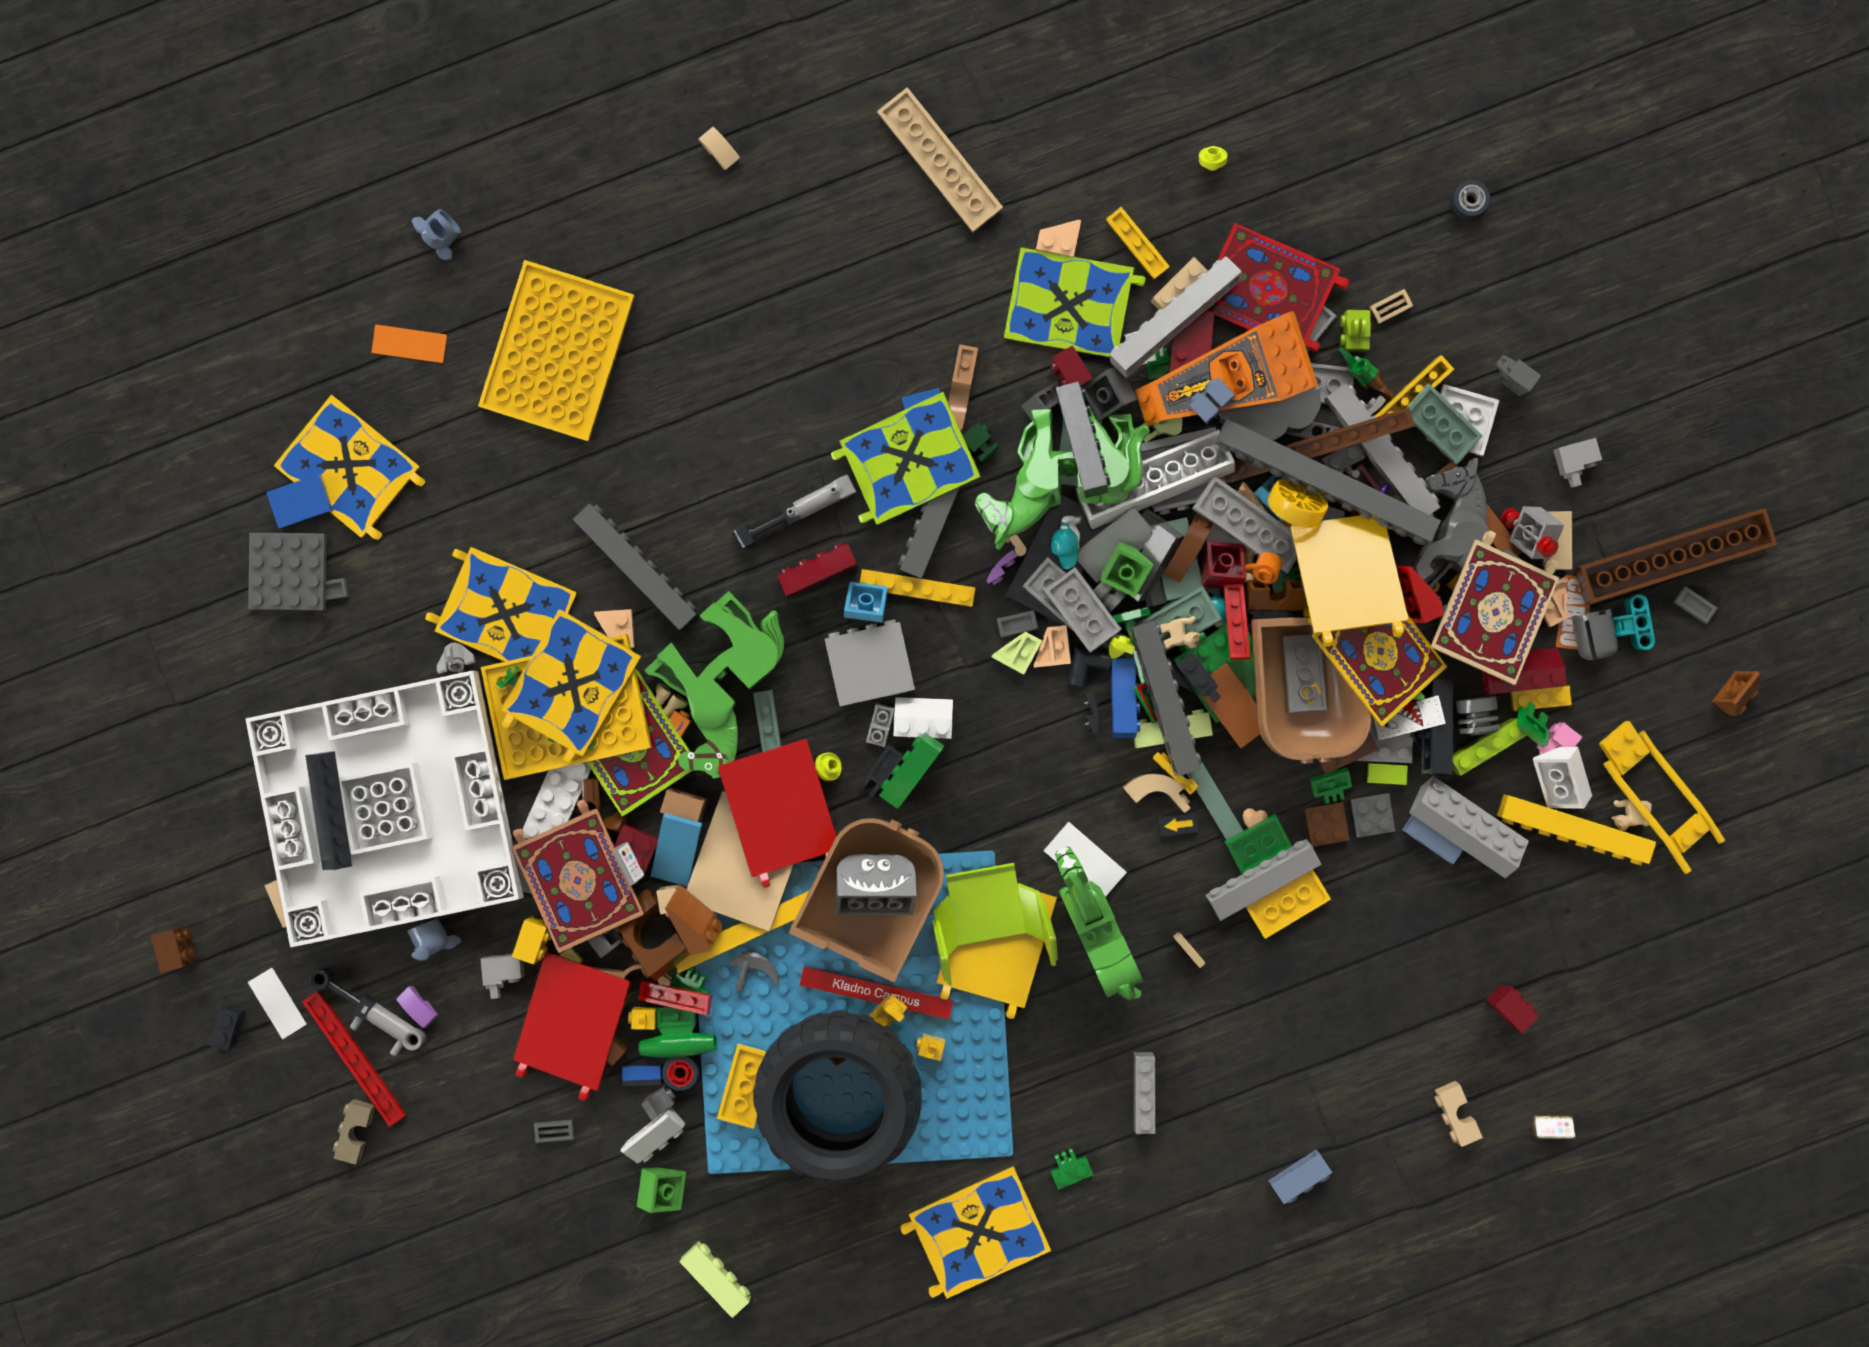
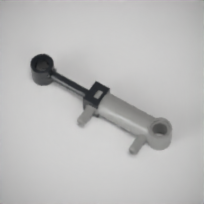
M842 476L830 484L780 507L783 514L753 529H750L749 525H745L736 529L731 534L739 550H743L757 542L755 539L756 535L786 520L791 526L803 518L856 493V490L849 476Z
M321 968L310 975L309 982L313 988H330L356 1005L352 1012L356 1017L350 1025L351 1029L357 1030L361 1022L366 1019L397 1039L396 1044L390 1051L391 1055L397 1056L403 1045L406 1049L415 1050L425 1043L426 1034L422 1029L415 1028L379 1005V1001L368 994L363 996L362 999L356 997L333 981L334 975L330 969ZM319 974H322L325 977L324 983L319 981ZM411 1035L417 1036L418 1043L411 1041Z

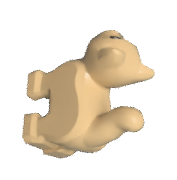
M1195 616L1175 619L1170 623L1160 625L1162 634L1167 635L1170 633L1171 638L1164 640L1166 649L1187 645L1190 648L1197 646L1200 633H1185V624H1193L1196 621Z
M1629 799L1614 801L1616 807L1625 806L1626 816L1617 815L1611 818L1620 831H1626L1629 826H1650ZM1641 801L1647 810L1651 812V803Z

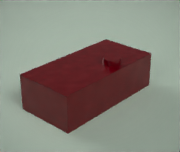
M1203 312L1171 340L1168 373L1211 351L1214 312Z

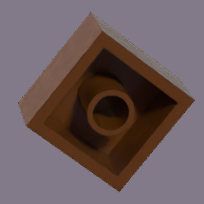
M187 925L151 935L160 973L197 962V952L192 947V934Z

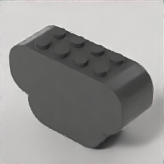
M1314 388L1286 400L1222 410L1217 414L1220 416V423L1222 425L1228 419L1276 442L1285 431L1298 433L1305 430L1315 419L1321 406V398L1318 391Z

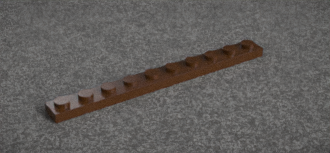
M1410 407L1295 442L1285 447L1308 458H1314L1415 427ZM1248 459L1235 461V472L1224 477L1226 483L1229 484L1271 470L1267 468L1260 469L1254 466L1253 462Z

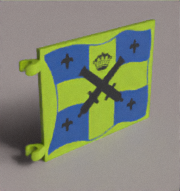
M1020 248L1004 339L1059 349H1067L1073 345L1076 352L1110 358L1112 349L1117 345L1123 344L1120 343L1130 286L1131 284L1144 286L1145 277L1133 275V267Z
M944 392L840 440L842 448L831 453L833 460H839L844 456L847 457L870 511L859 515L861 523H866L874 518L876 525L881 524L981 477Z

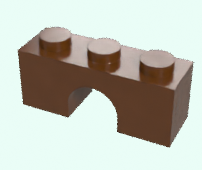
M1247 580L1245 603L1248 610H1305L1306 596L1301 588L1303 586L1302 580H1285L1283 589L1277 593H1270L1268 584L1258 580Z

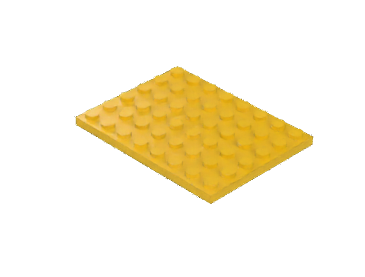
M524 260L478 406L589 442L635 295Z
M628 634L611 638L631 650ZM532 656L481 667L504 780L652 748L635 668L592 739L594 749H587L583 756L575 753L571 762L566 764L562 759L567 753L568 748L563 745L548 741L549 737L515 718L509 728L505 729L501 726L507 713L501 711V708L513 688L507 685L501 689L496 683L506 676V671L515 665L522 669L518 675L520 677Z

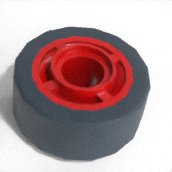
M693 1056L671 1057L665 1062L662 1069L664 1082L669 1088L676 1091L690 1089L700 1075L698 1061ZM677 1068H683L686 1071V1075H678Z

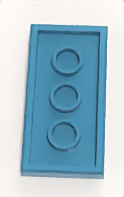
M664 813L651 877L688 887L702 823Z

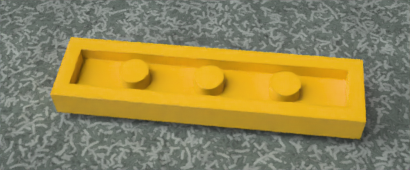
M1122 207L1106 219L1107 223L1153 279H1156L1170 267Z

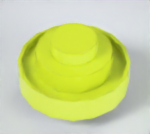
M1215 146L1204 148L1199 153V163L1209 170H1217L1226 165L1227 152Z
M827 752L819 755L816 759L815 768L817 775L821 779L832 781L840 776L842 770L841 762L835 754Z

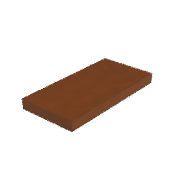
M1225 663L1210 674L1218 685V688L1215 690L1221 698L1214 703L1208 695L1204 700L1239 748H1242L1260 735L1257 704L1228 664Z

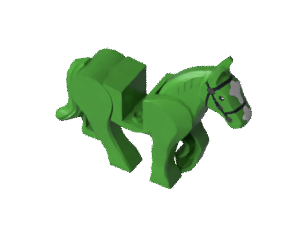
M1031 410L1033 422L1025 427L1018 448V455L1023 466L1016 478V488L1011 502L995 500L988 493L978 495L975 500L978 512L990 531L996 536L994 542L996 548L1000 550L1009 537L1025 531L1035 524L1050 507L1061 504V476L1063 475L1066 477L1078 475V491L1081 503L1098 504L1100 501L1105 504H1114L1125 499L1140 484L1143 470L1141 447L1144 438L1149 435V428L1142 425L1134 430L1131 414L1109 415L1110 425L1119 436L1114 446L1107 432L1094 418L1091 411L1092 416L1089 417V421L1094 422L1096 433L1093 434L1094 439H1099L1101 450L1098 451L1099 457H1104L1106 467L1103 468L1104 474L1108 473L1111 485H1107L1109 493L1085 499L1072 450L1052 451V410Z
M1063 847L1057 850L1055 857L1066 887L1062 888L1059 893L1107 998L1116 993L1122 995L1126 1000L1140 998L1142 995L1141 991L1135 988L1134 985L1143 982V979L1118 928L1101 887L1088 880L1079 859L1071 847Z

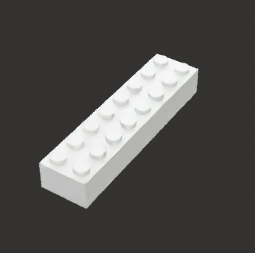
M1217 430L1143 460L1140 484L1119 503L1105 504L1100 501L1098 504L1081 503L1077 487V498L1091 529L1093 530L1117 520L1132 507H1135L1137 511L1206 484L1214 476L1221 478L1235 472V461L1230 451H1222L1217 447L1218 445L1214 444L1220 431Z

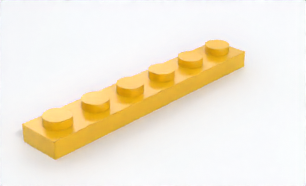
M862 569L860 583L888 587L887 593L973 606L974 587Z

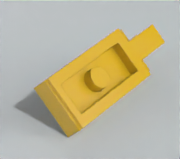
M1157 752L1153 756V759L1175 781L1181 784L1190 795L1198 788L1193 779H1185L1183 775L1174 776L1172 766L1169 763V757L1164 752L1162 754Z

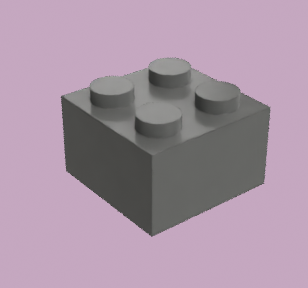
M1115 367L1104 371L1081 387L1085 389L1087 400L1098 421L1109 418V415L1117 414L1138 400L1128 379Z

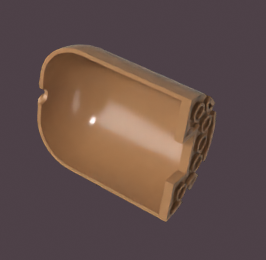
M1310 617L1252 620L1258 727L1266 745L1276 754L1288 759L1301 760V763H1313V759L1319 758V762H1331V758L1343 757L1356 751L1368 736L1371 726V713L1323 650L1327 710L1288 713L1281 636L1314 634L1313 628L1308 622Z
M865 818L850 823L835 838L789 933L822 949L826 947L858 962L860 967L895 982L940 892L944 878L943 864L936 850L925 840L918 837L919 832L911 828L907 831L901 828L902 824L892 819L890 822L876 818ZM863 853L870 855H880L883 853L900 855L910 860L915 868L917 893L913 915H835L834 888L837 867L840 861L847 856Z

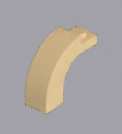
M1154 773L1144 774L1132 779L1123 786L1136 803L1148 793L1161 791L1167 793L1182 812L1185 813L1190 809L1188 806L1190 801L1183 793L1179 795V792L1184 789L1183 786L1168 776Z

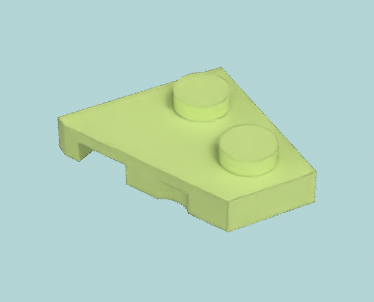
M1024 632L995 652L992 658L1024 675L1042 640Z

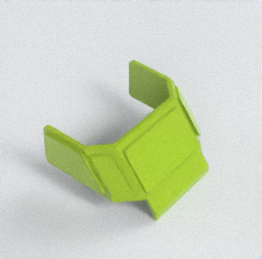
M1014 863L946 875L949 896L933 910L934 920H932L943 978L944 981H947L948 985H952L948 956L957 946L1024 933L1045 941L1051 965L1056 966V960H1058L1056 936L1045 900H1042L1038 890L1017 883Z

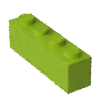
M1510 718L1500 725L1499 730L1484 734L1453 753V771L1455 774L1463 775L1527 736L1517 727L1518 719Z

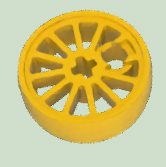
M1288 478L1278 480L1268 497V505L1271 510L1281 519L1295 526L1303 528L1318 526L1328 508V502L1324 499V496L1319 493H1310L1306 490V487L1300 484L1299 486L1293 485L1288 481Z

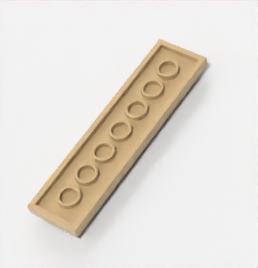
M908 87L877 111L879 116L972 232L976 231L1003 209L1002 205Z

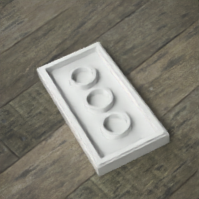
M1070 822L1062 828L1044 849V852L1057 862L1055 857L1056 851L1063 847H1071L1079 859L1088 880L1100 886L1105 897L1127 873Z

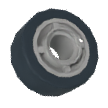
M1476 180L1463 182L1451 195L1452 210L1463 219L1478 217L1490 204L1489 190L1483 183ZM1467 196L1473 197V204L1467 201Z

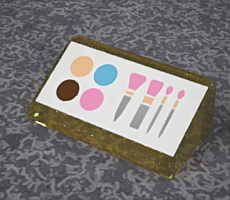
M1533 1116V1135L1536 1138L1574 1139L1573 1117Z

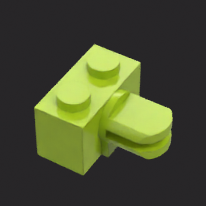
M1370 310L1345 311L1340 319V326L1343 327V335L1340 336V346H1343L1347 352L1368 351L1370 349Z

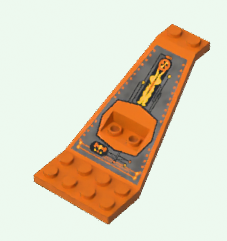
M1294 311L1267 321L1165 376L1136 389L1135 392L1146 426H1152L1168 419L1198 415L1190 407L1192 403L1190 400L1198 392L1202 394L1206 390L1205 385L1211 379L1216 380L1219 378L1235 394V397L1223 409L1210 395L1206 396L1219 411L1286 400L1318 387Z

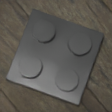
M1389 793L1350 799L1356 837L1395 831Z

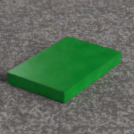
M1275 814L1224 841L1241 874L1248 869L1259 866L1264 860L1277 856L1280 851L1292 847Z

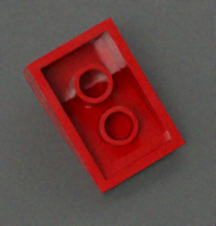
M1396 566L1406 612L1415 623H1426L1443 616V605L1438 595L1411 566Z

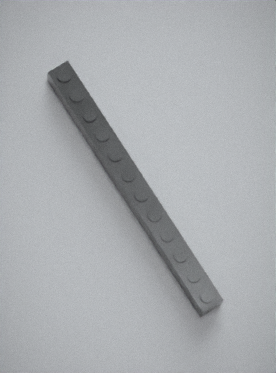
M1226 419L1214 443L1218 445L1217 447L1225 452L1229 450L1235 453V456L1241 460L1248 459L1253 462L1254 466L1260 469L1267 468L1271 470V474L1277 477L1283 476L1288 478V481L1293 485L1299 486L1300 484L1306 487V490L1310 493H1319L1329 502L1334 503L1336 501L1342 504V508L1348 511L1355 510L1365 519L1378 521L1377 524L1381 527L1395 529V533L1403 537L1407 535L1413 538V541L1417 544L1428 545L1432 541L1441 522L1437 518Z

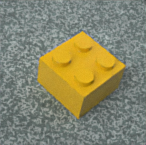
M531 916L524 920L512 957L531 964H535L544 958L545 952L548 951V947H546L547 941L551 940L552 937L543 919Z

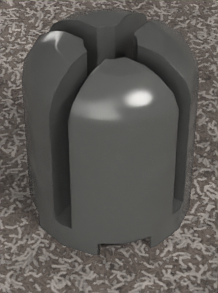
M1611 609L1589 612L1578 617L1577 615L1571 616L1578 652L1583 659L1595 660L1597 658H1606L1617 652L1618 642Z

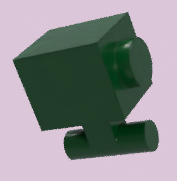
M978 422L963 437L973 454L980 448L983 453L977 458L983 463L1000 447L995 442L991 446L986 444L991 439L989 435L991 431L985 424L980 425Z

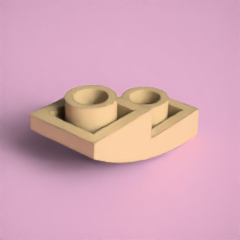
M714 127L699 138V141L708 153L714 156L724 170L740 158Z

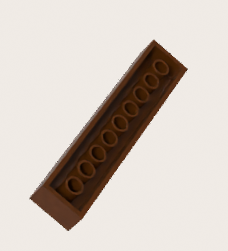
M1763 508L1574 567L1585 604H1592L1775 546L1777 542L1767 510Z

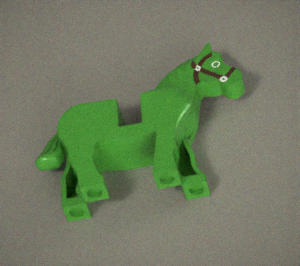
M729 591L716 603L709 606L700 617L705 622L715 624L723 629L731 639L733 647L714 659L699 677L694 675L672 643L644 670L649 676L662 679L669 687L688 698L692 718L707 739V742L698 747L695 752L682 753L679 756V765L687 771H705L713 779L721 777L718 770L719 765L735 761L738 743V727L733 711L736 703L715 680H722L728 674L726 670L729 668L751 690L775 669L784 650V637L780 629L778 613L771 611L761 621L762 632H760L753 623L750 613Z

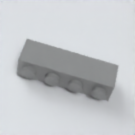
M1134 1052V1130L1136 1134H1155V1056L1153 1052Z

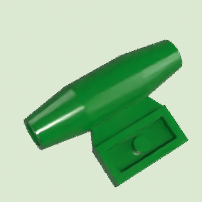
M672 1007L656 1008L657 1027L662 1035L640 1040L639 1042L640 1055L648 1057L695 1056L717 1050L716 1035L693 1033L697 1024L696 1013Z

